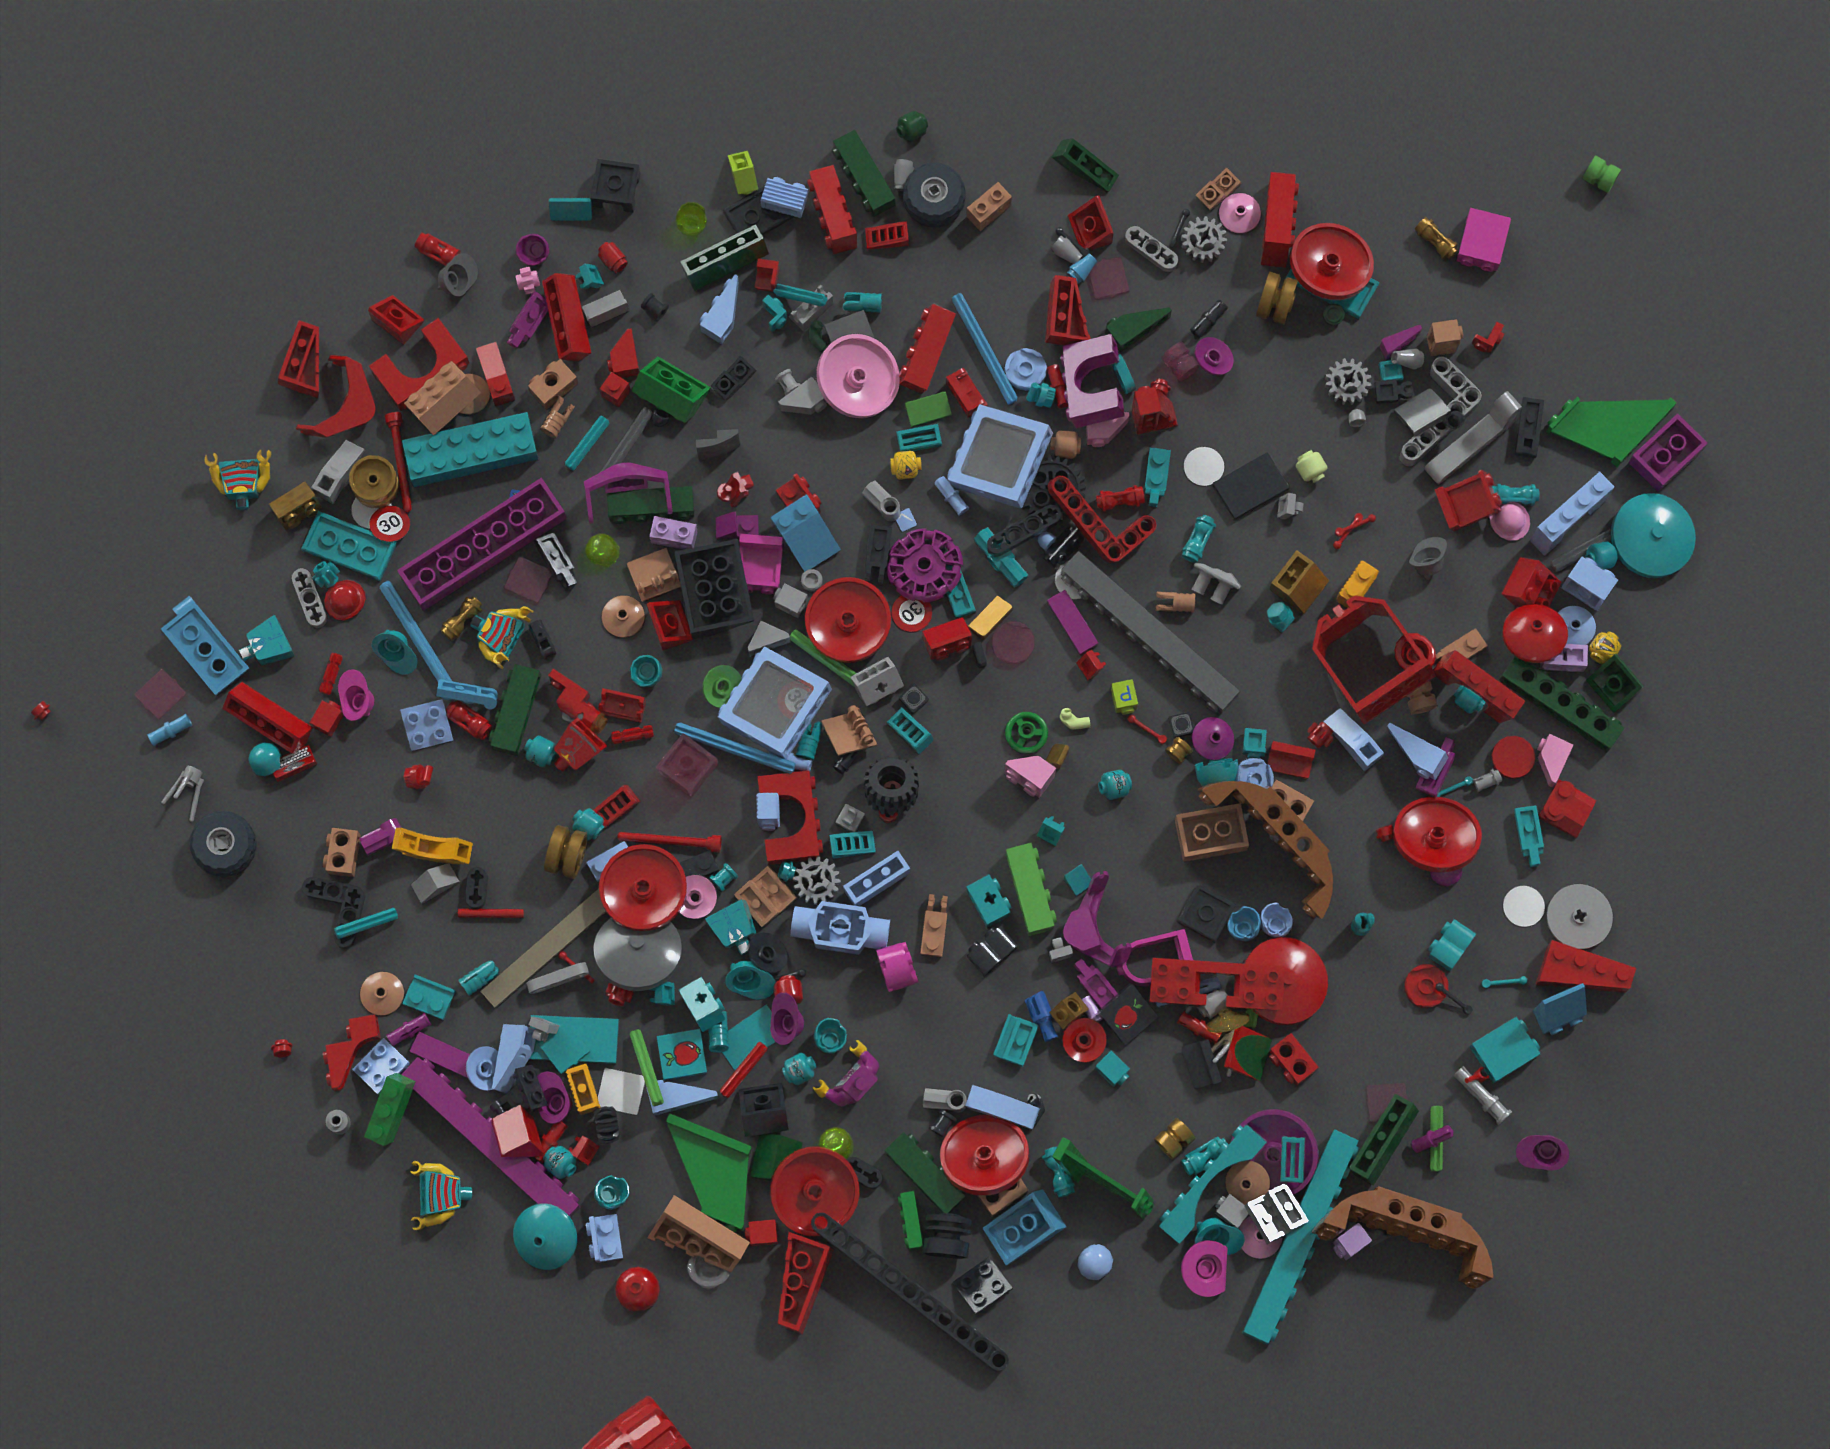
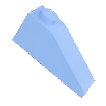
M1389 723L1388 729L1415 767L1417 774L1425 779L1430 777L1436 780L1448 760L1446 752Z
M658 1080L664 1103L653 1106L651 1099L650 1103L653 1114L656 1116L718 1099V1095L713 1090L672 1082L664 1083L663 1080Z

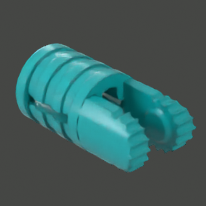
M846 292L844 294L846 302L843 303V310H864L866 312L881 313L882 294Z
M810 722L799 740L795 756L814 761V755L816 754L817 744L819 743L823 727L821 722L814 723L811 735L810 730L812 726Z
M1372 913L1357 914L1351 923L1353 933L1358 936L1366 935L1375 922L1374 915ZM1362 922H1363L1364 924L1367 923V925L1364 927V929H1362V927H1361Z
M487 961L473 971H470L463 978H460L459 982L470 996L499 974V968L493 961Z
M722 1011L725 1020L721 1021L722 1025H714L708 1029L709 1050L711 1052L720 1053L729 1049L726 1011Z

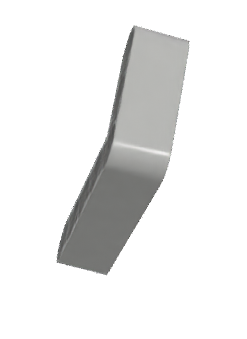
M1446 357L1436 358L1431 366L1430 376L1454 399L1447 407L1450 410L1457 409L1466 418L1477 408L1481 400V392ZM1442 366L1446 371L1439 372L1436 370V367ZM1451 381H1458L1461 386L1454 387ZM1471 395L1476 401L1469 402L1465 396ZM1446 419L1439 422L1446 429L1440 430L1434 425L1416 437L1413 436L1401 450V463L1405 466L1415 465L1453 429L1447 425ZM1427 437L1429 438L1430 443L1425 444L1420 440V438ZM1412 451L1414 452L1415 457L1410 458L1405 454V452Z
M1508 391L1505 392L1494 402L1487 416L1424 467V470L1438 485L1441 484L1513 425L1522 406Z

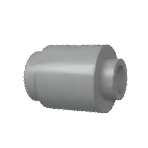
M1222 988L1220 990L1216 989L1207 995L1206 1006H1197L1204 1018L1207 1016L1211 1019L1227 1009L1226 996L1228 995Z
M333 1110L327 1115L326 1126L333 1133L344 1134L349 1130L351 1121L349 1116L343 1111ZM340 1118V1123L335 1125V1120Z

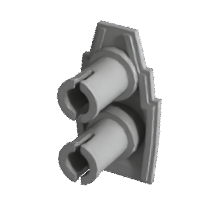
M1202 563L1194 564L1199 569L1200 574L1192 590L1204 595L1211 578H1217L1219 584L1211 599L1223 605L1230 588L1240 589L1242 587L1232 573H1226L1218 568H1211Z

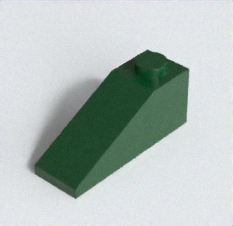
M1074 138L1061 140L1051 157L1066 170L1106 192L1111 190L1119 174Z
M1170 307L1123 314L1119 318L1114 317L1107 322L1105 334L1113 336L1117 343L1118 351L1122 352L1169 319L1172 310Z

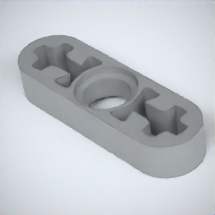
M1133 226L1126 231L1125 241L1128 246L1165 272H1171L1176 269L1178 257L1172 250L1140 227ZM1131 234H1139L1138 239L1131 240ZM1144 239H1146V241L1143 243V246L1140 247V245H1141V242H1140V241L1143 242ZM1153 244L1158 250L1154 254H1149L1145 249L1146 246ZM1172 258V264H1164L1165 259Z
M297 569L292 574V582L306 619L312 627L321 628L327 622V615L312 576L306 569ZM302 574L304 577H308L305 579V583L308 588L305 589L303 588L301 582L297 581L300 579L299 576ZM307 593L315 595L313 603L307 604L304 602V596ZM315 608L318 615H322L319 617V622L311 620L314 618L311 609Z
M582 962L532 979L526 984L529 993L535 994L584 977L589 974L586 962Z

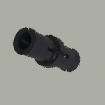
M1218 299L1207 312L1204 311L1201 316L1202 318L1190 328L1193 335L1197 334L1196 338L1200 339L1210 326H1214L1216 320L1228 309L1225 303L1221 305V300Z

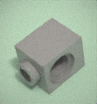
M784 583L782 589H777L773 599L775 600L776 608L799 618L808 601V596Z
M1231 1194L1227 1198L1222 1196L1215 1205L1218 1209L1215 1214L1231 1227L1238 1228L1249 1214L1245 1205Z

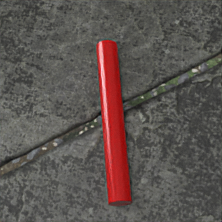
M458 909V917L524 918V909Z

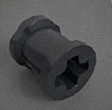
M650 293L642 302L641 308L648 310L655 316L656 320H659L665 315L669 305L662 304L655 298L653 293Z
M940 1109L936 1122L933 1126L930 1125L929 1129L945 1138L951 1124L956 1122L957 1119Z

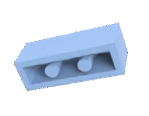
M896 851L845 884L843 890L853 906H860L910 874V868L899 851Z

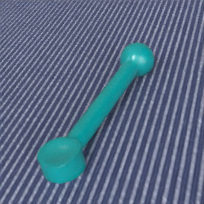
M1468 776L1463 782L1439 791L1437 797L1464 785L1471 786L1473 778Z
M1525 976L1519 979L1498 981L1484 979L1482 987L1489 988L1491 985L1513 983L1525 985L1528 979Z

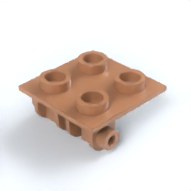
M667 548L627 563L642 602L681 587L678 574Z
M855 705L848 708V714L821 720L838 756L877 746L865 718H863L860 709Z

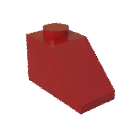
M632 328L626 330L611 350V360H607L609 373L613 372L621 378L639 374Z

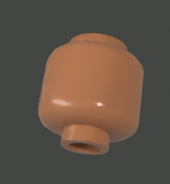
M1060 430L1056 433V437H1051L1050 450H1054L1056 457L1074 459L1076 454H1080L1081 437H1078L1076 432Z

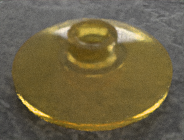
M1223 1009L1219 1011L1218 1016L1207 1023L1206 1027L1209 1032H1227L1245 1025L1250 1020V1017L1245 1012H1232L1231 1009Z

